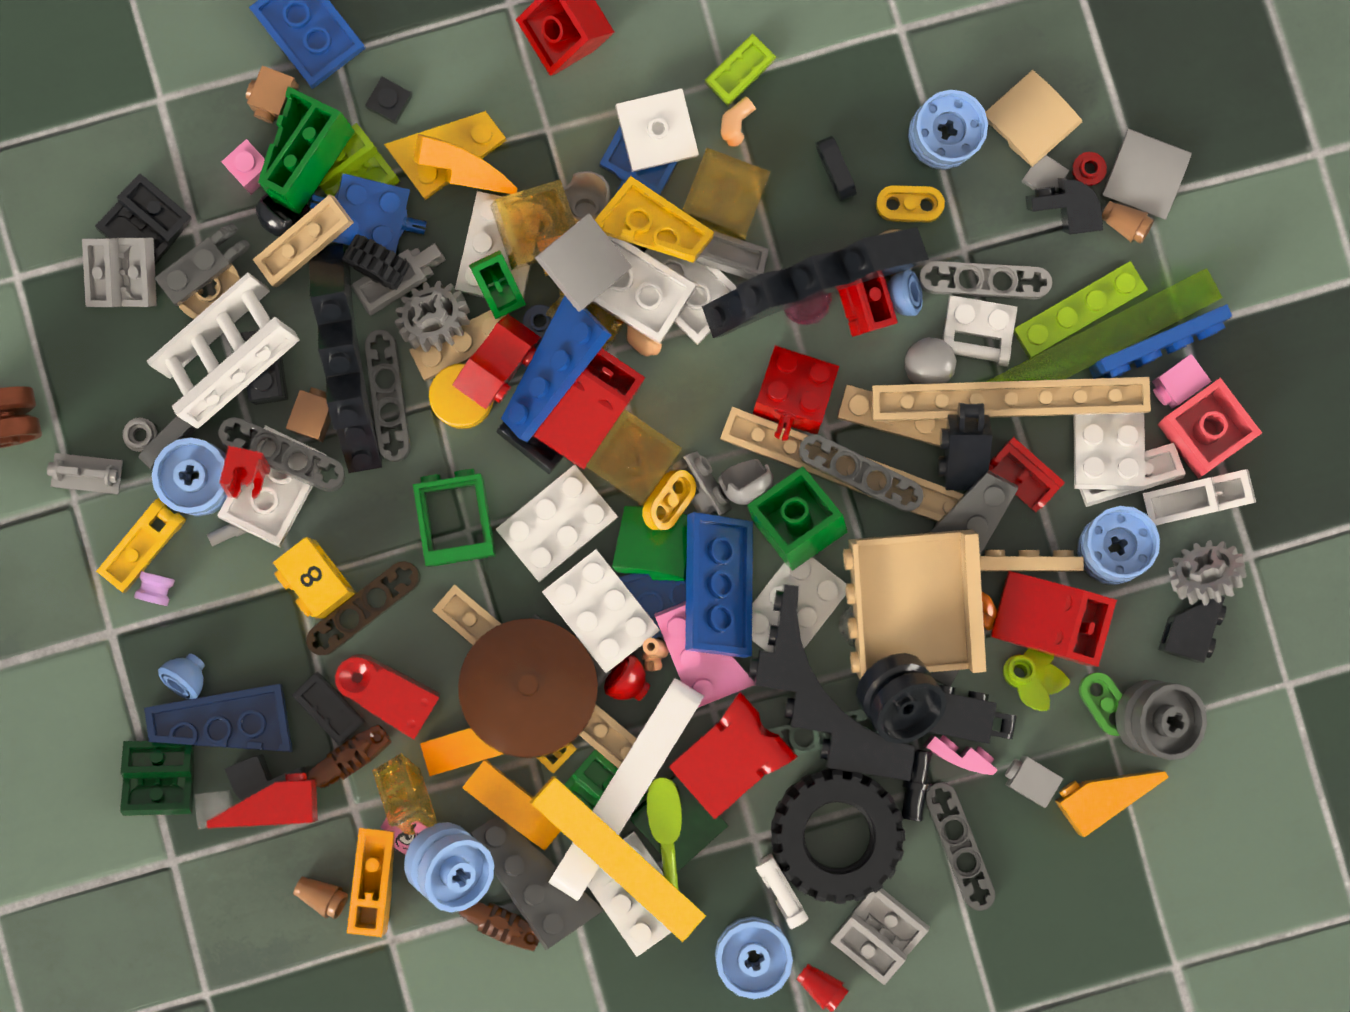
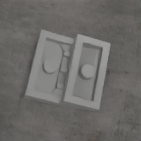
M1128 128L1102 195L1166 220L1192 153Z
M589 213L535 257L578 312L583 310L632 268L630 263Z
M153 238L82 239L86 307L157 306Z
M881 888L876 893H869L865 896V899L860 901L830 942L885 985L904 964L908 954L927 934L930 926Z

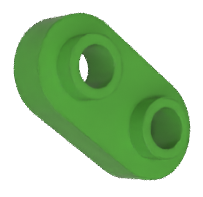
M1097 672L1086 675L1079 684V695L1102 731L1108 735L1120 736L1116 725L1110 723L1109 716L1111 713L1116 712L1122 694L1108 675ZM1094 683H1098L1101 686V693L1098 696H1093L1090 692V687Z

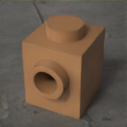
M261 66L257 79L251 80L246 91L247 104L255 112L254 116L256 118L273 123L274 119L277 120L279 115H283L287 102L285 96L287 87L289 86L295 90L299 87L294 77Z

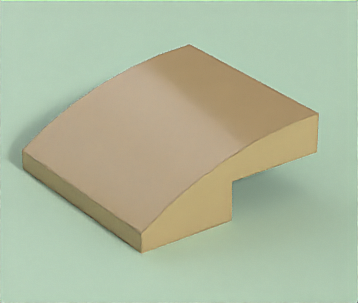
M1034 70L1029 72L986 111L988 124L1008 141L1009 147L1032 167L1082 123V119L1072 107Z

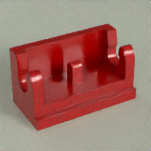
M1014 437L1008 440L990 461L989 471L1017 485L1018 490L1015 495L1035 513L1040 508L1042 509L1065 484L1059 476Z
M228 446L219 483L228 497L238 499L242 491V484L249 486L253 482L252 498L256 499L262 491L265 474H269L270 466L261 452Z

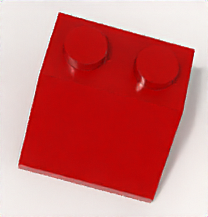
M535 0L516 19L550 76L559 73L594 52L615 33L595 0Z

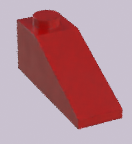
M306 773L285 774V780L273 783L207 821V828L314 823L318 821L316 779H307Z

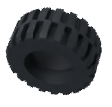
M827 768L805 775L795 785H791L786 790V794L781 801L779 800L775 808L776 812L771 822L772 850L783 874L799 891L822 902L832 901L835 904H846V901L855 900L857 902L865 899V896L871 892H878L883 888L882 884L888 878L891 879L896 872L895 867L898 861L902 860L904 853L902 850L903 841H905V830L902 825L903 818L900 810L894 803L895 800L879 783L862 773ZM834 802L846 803L857 808L867 820L870 830V840L864 855L854 864L843 868H832L819 863L811 856L805 843V828L811 815L823 805Z

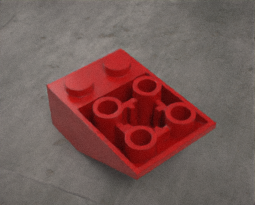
M601 348L533 436L584 470L631 403L646 377Z
M1008 571L990 637L1086 666L1099 667L1117 600L1086 590Z

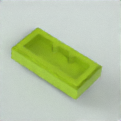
M752 33L705 79L704 83L729 106L776 60V56Z

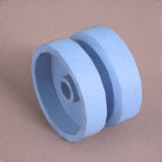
M196 438L176 440L164 447L155 459L152 471L153 487L160 500L174 511L194 516L213 514L221 509L227 498L225 491L219 483L226 453L217 446ZM195 472L199 473V479L191 481L192 474Z
M444 822L427 827L411 841L405 854L404 871L408 882L434 906L447 912L466 910L478 903L487 893L493 880L494 862L490 851L459 825Z
M755 916L737 919L724 929L717 941L715 958L718 975L725 986L738 996L751 999L768 997L781 989L790 976L793 963L790 944L780 927L768 919ZM751 950H756V954L760 953L759 959L755 962L748 960V952Z

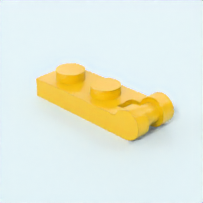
M157 498L96 572L122 593H126L139 578L141 571L148 567L171 537L181 529L186 522V518L178 512L174 514L160 498ZM157 518L166 524L160 532L151 526Z

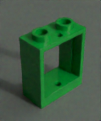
M474 469L455 471V478L442 480L440 474L420 477L421 483L413 484L425 566L427 567L496 556L484 476L481 473L475 474ZM475 486L484 543L435 550L426 494Z

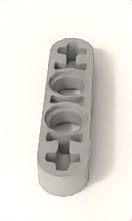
M933 261L924 265L918 277L921 288L924 291L942 295L1036 300L1044 297L1052 287V277L1049 272L1044 268L1031 266ZM932 269H936L939 276H949V269H954L955 272L952 278L953 288H948L950 280H940L937 286H932L931 280L925 279V275H929ZM966 270L974 272L978 280L977 285L970 289L964 288L959 283L960 273ZM1000 272L1006 273L1011 278V287L1004 291L998 290L993 285V276ZM1017 273H1022L1020 281H1030L1034 275H1038L1039 281L1044 282L1045 286H1041L1038 292H1034L1033 286L1022 285L1020 287L1021 292H1017Z

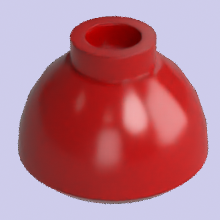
M634 655L626 657L611 670L604 684L605 694L617 700L634 698L640 701L650 689V684L646 682L644 667Z

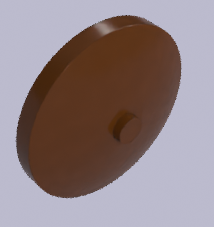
M540 619L512 620L486 632L476 641L465 657L458 683V694L462 712L472 731L490 748L505 755L518 758L547 756L571 744L588 725L595 709L598 692L596 670L583 644L563 627Z

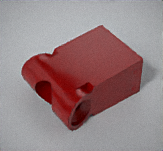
M356 654L341 663L335 674V684L344 696L354 700L363 708L415 740L441 694L365 654Z
M740 691L723 717L670 764L669 768L708 813L716 819L765 775L787 765L798 756L778 734L763 727L759 712Z

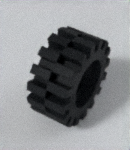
M359 234L355 235L342 258L354 270L392 290H397L410 267L407 261H404L401 256L396 255L392 250H388L385 246L379 245L374 240Z

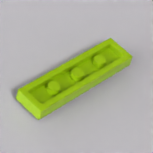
M1130 261L1014 328L1013 333L1028 358L1031 359L1145 293L1148 289Z

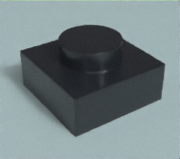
M382 76L365 106L374 113L397 124L413 95L410 91Z

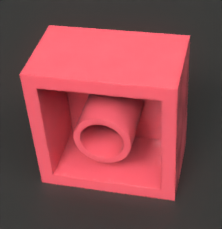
M1221 378L1171 412L1157 424L1168 440L1175 444L1177 452L1198 479L1262 434L1261 430Z

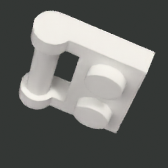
M950 295L942 340L952 347L954 355L995 361L998 366L1008 367L1018 307ZM956 332L1000 340L999 348L958 342L954 341V334Z
M772 853L760 859L761 864L756 866V870L767 888L773 890L777 897L775 902L790 929L807 921L809 918Z

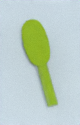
M660 777L653 780L648 788L647 816L652 835L661 846L663 877L679 890L674 842L678 839L681 831V803L678 791L672 780Z

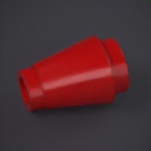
M809 963L796 979L823 1010L827 1008L830 1012L835 1011L849 992L843 986L844 982L813 967Z

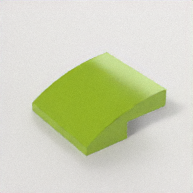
M358 123L352 126L355 131L319 184L327 196L329 194L335 196L339 190L342 173L394 186L400 182L397 175Z

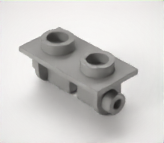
M698 451L684 456L683 459L672 465L675 470L688 471L694 477L699 493L694 496L691 502L698 513L719 516L733 509L721 485H718L712 476L710 463L704 456L699 455Z
M55 453L54 462H49L47 467V475L52 476L50 487L119 494L123 460Z

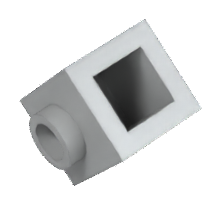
M1023 755L1020 760L1015 758L1005 773V777L1009 778L1005 784L1006 786L1044 808L1047 807L1063 780L1059 775Z

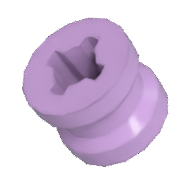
M141 571L139 577L142 581L141 587L135 592L134 598L168 606V590L173 587L175 580Z

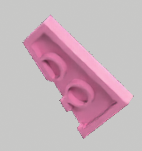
M686 601L654 614L681 682L704 695L698 708L754 686V679L749 677V673L743 669L735 657L685 650Z

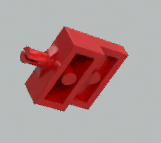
M775 345L753 415L777 422L778 426L774 433L777 439L780 438L784 428L782 441L789 439L791 427L814 435L818 434L839 366Z

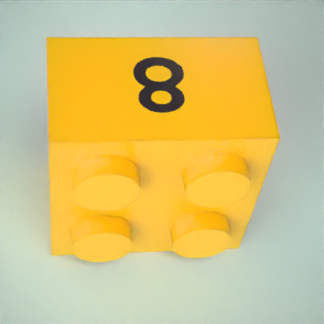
M303 538L272 562L278 569L274 575L285 589L290 588L296 592L299 598L295 602L307 617L311 615L315 618L324 619L357 593L314 539Z

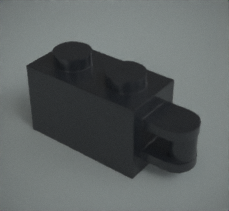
M959 403L957 415H948L947 427L940 429V449H944V456H938L937 472L938 477H944L945 490H969L989 470L993 435L990 417L985 415L984 403Z
M939 685L945 693L947 705L943 717L929 732L987 744L990 743L991 736L1013 740L1017 716L995 712L997 703L988 701L989 694L969 691L968 697L954 695V687ZM994 717L1002 718L1000 732L992 730Z

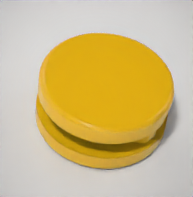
M453 364L442 369L433 379L429 390L430 405L436 416L446 425L457 429H468L482 423L490 414L494 403L493 401L485 409L452 386L465 364Z

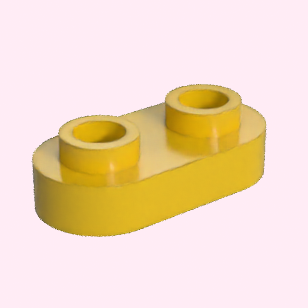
M888 186L879 193L876 200L878 214L883 219L892 222H932L941 215L945 206L942 193L936 188L929 186ZM891 199L896 200L899 208L890 210L886 202ZM925 200L929 201L932 204V210L924 211L920 203Z
M674 470L666 473L644 503L642 510L643 520L650 529L668 530L672 528L694 498L696 482L688 471Z

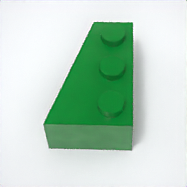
M288 86L285 94L287 102L283 115L278 116L276 122L278 131L274 143L269 145L258 183L274 202L300 214L355 131L341 111Z

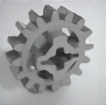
M437 281L435 286L430 288L429 284L424 282L423 290L418 291L416 288H412L413 296L411 298H401L404 307L396 308L395 311L399 318L395 320V324L405 342L408 341L413 349L421 345L424 352H428L431 346L435 345L437 350L441 351L442 343L446 341L452 346L455 344L452 338L454 335H464L461 325L465 326L470 323L466 315L470 313L462 292H456L451 283L444 288L441 281Z
M1209 540L1205 547H1200L1198 543H1195L1193 546L1194 550H1181L1183 558H1173L1174 567L1169 568L1173 591H1177L1180 599L1188 597L1190 604H1194L1198 599H1201L1203 605H1207L1209 600L1213 598L1216 602L1220 603L1222 602V595L1234 596L1233 587L1242 588V579L1247 577L1242 554H1238L1235 546L1227 549L1226 543L1223 541L1217 546H1213L1212 541Z

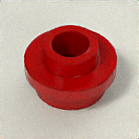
M1095 152L1080 154L1072 166V173L1076 181L1082 182L1087 186H1094L1100 183L1107 171L1105 160ZM1092 163L1096 168L1095 173H1087L1084 165Z

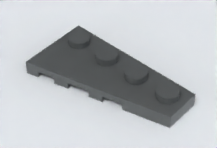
M495 816L470 833L472 837L490 851L494 862V874L545 950L604 911L585 892L577 901L549 884L548 882L557 866L521 833L500 817Z

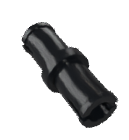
M919 749L914 751L910 781L903 780L902 784L905 787L901 814L903 819L923 821L925 794L930 788V783L927 782L932 756L930 751Z

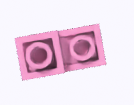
M931 735L923 745L938 757L961 768L994 775L998 770L991 765L994 758L979 746L975 751L971 747H966L958 755L955 752L959 747L944 735L940 739Z

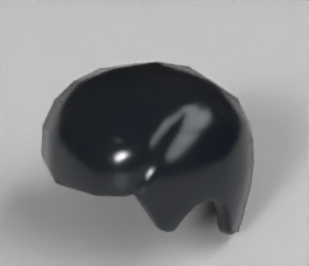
M267 193L259 200L256 206V215L262 227L278 237L310 211L309 206L306 204L301 213L298 214L274 202Z

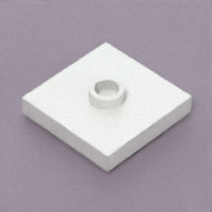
M682 88L616 104L615 107L632 172L699 155Z

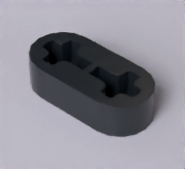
M833 136L816 142L819 157L838 199L843 201L857 195L853 179Z

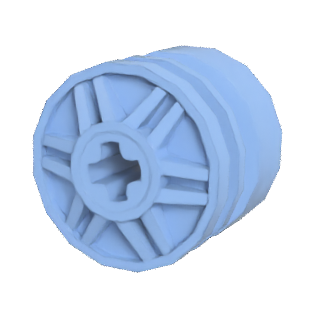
M950 89L936 93L923 103L910 121L908 139L911 150L919 161L931 168L946 170L958 167L979 151L983 145L988 130L986 112L976 98L964 91ZM943 126H947L948 133L952 135L946 140L941 138L942 132L939 131Z
M1117 506L1106 509L1084 527L1078 538L1077 554L1078 557H1084V570L1091 578L1103 584L1118 585L1131 581L1153 565L1159 554L1160 537L1156 525L1147 514L1134 507ZM1119 543L1122 549L1111 553L1108 547Z

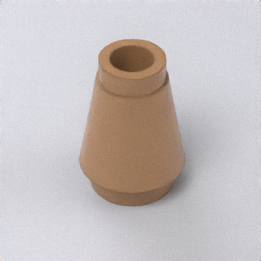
M1109 201L1102 213V220L1106 221L1108 225L1131 243L1136 241L1141 244L1154 223V219L1148 217L1147 212Z
M304 876L300 878L294 889L295 896L299 897V899L324 918L329 916L334 919L338 918L348 899V894L342 891V887Z

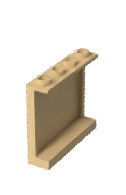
M971 529L848 539L849 549L843 550L845 570H850L851 583H847L845 589L847 604H853V618H848L849 638H855L856 652H850L852 673H857V676L861 679L866 670L878 660L900 653L917 656L929 672L969 669L972 673L986 672L978 533Z

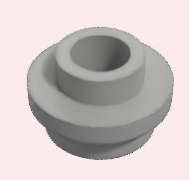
M145 418L132 419L123 430L124 443L128 448L136 452H141L158 435L156 426ZM140 429H144L147 434L143 441H137L136 432Z

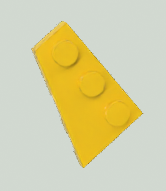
M484 111L386 143L384 146L422 197L427 200L446 186L448 182L445 181L446 169L421 165L414 161L418 134L444 140L467 150L481 159L507 140L487 112Z
M632 176L628 178L595 218V221L607 236L693 263L711 242L715 233Z

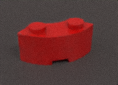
M507 314L497 322L481 346L468 359L452 386L485 409L494 400L500 404L511 389L508 383L522 365L528 367L536 351L535 346L541 337Z

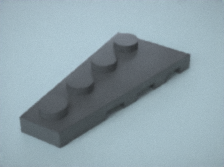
M987 470L957 501V504L935 524V527L929 533L972 529L978 533L979 555H981L1016 494L1018 486Z

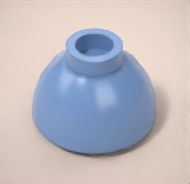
M911 269L894 274L887 283L894 311L905 316L918 315L922 308L923 296L917 275Z
M189 653L186 658H174L167 661L158 669V673L162 682L174 693L188 700L196 699L203 687L204 678L202 670L205 664L197 656Z

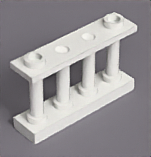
M246 273L147 360L149 366L169 379L174 378L183 397L172 408L178 417L197 429L300 341L295 331L276 317L269 318L260 300L270 290L250 273ZM247 311H250L260 330L245 342L234 323ZM224 333L234 352L219 364L209 345ZM199 355L209 374L194 386L183 367Z

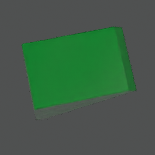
M500 250L469 265L495 319L526 305Z

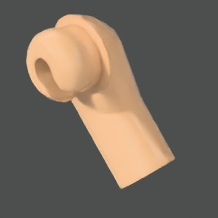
M747 96L732 106L722 116L720 134L722 139L727 141L728 145L736 147L743 142L744 134L741 132L742 120L756 110Z
M627 324V341L639 354L647 357L659 354L662 343L658 344Z
M648 638L643 643L644 652L642 660H644V669L648 672L659 671L663 667L661 659L667 657L669 650L665 641Z

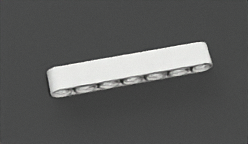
M676 678L672 681L593 809V812L618 835L704 698V695ZM573 842L548 883L578 901L598 870L599 865Z

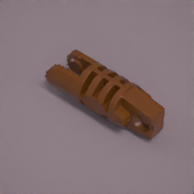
M378 724L353 736L326 755L327 758L316 764V767H312L307 778L316 779V786L321 789L329 787L330 784H334L340 779L344 780L364 767L392 742L383 727Z
M478 901V903L466 910L458 911L460 917L478 926L477 931L506 945L534 952L539 943L538 938L521 916L491 902L487 906Z

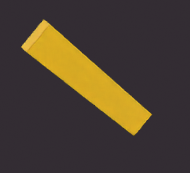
M554 776L530 800V803L682 942L706 917L702 911Z

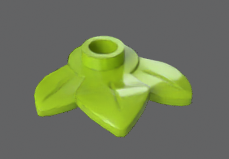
M1028 648L1024 655L1011 656L1005 662L1003 676L1010 686L1017 688L1019 697L1024 704L1034 710L1048 711L1050 709L1049 695L1064 690L1070 684V680L1059 668L1051 664L1054 656ZM1014 668L1022 669L1024 677H1017L1014 673Z

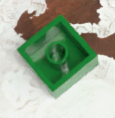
M803 466L747 505L753 523L791 571L848 532L843 514Z

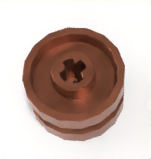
M25 386L0 388V448L30 442L42 436L39 418L32 415H23L30 412L36 406L33 388Z

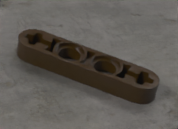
M406 561L392 565L308 632L306 642L309 650L320 656L335 652L419 585L420 572L418 568ZM400 568L404 571L411 569L413 572L409 577L411 584L408 586L405 583L397 585L394 589L399 594L394 597L391 589L383 584L382 581L388 578L389 583H393L399 577L397 571ZM375 588H381L386 593V603L380 608H374L368 602V594ZM348 609L355 610L359 615V623L353 629H347L341 623V615ZM333 620L336 628L345 636L340 639L338 634H334L328 640L329 648L326 649L324 646L317 648L314 644L318 640L316 634L318 632L327 634L334 629L328 625Z

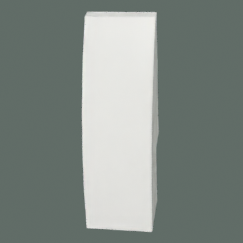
M1248 469L1143 493L1147 514L1155 525L1256 503Z

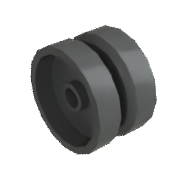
M1153 679L1138 681L1129 687L1119 700L1115 714L1117 731L1125 745L1134 752L1167 760L1182 759L1194 752L1203 740L1207 727L1206 708L1198 694L1187 686Z

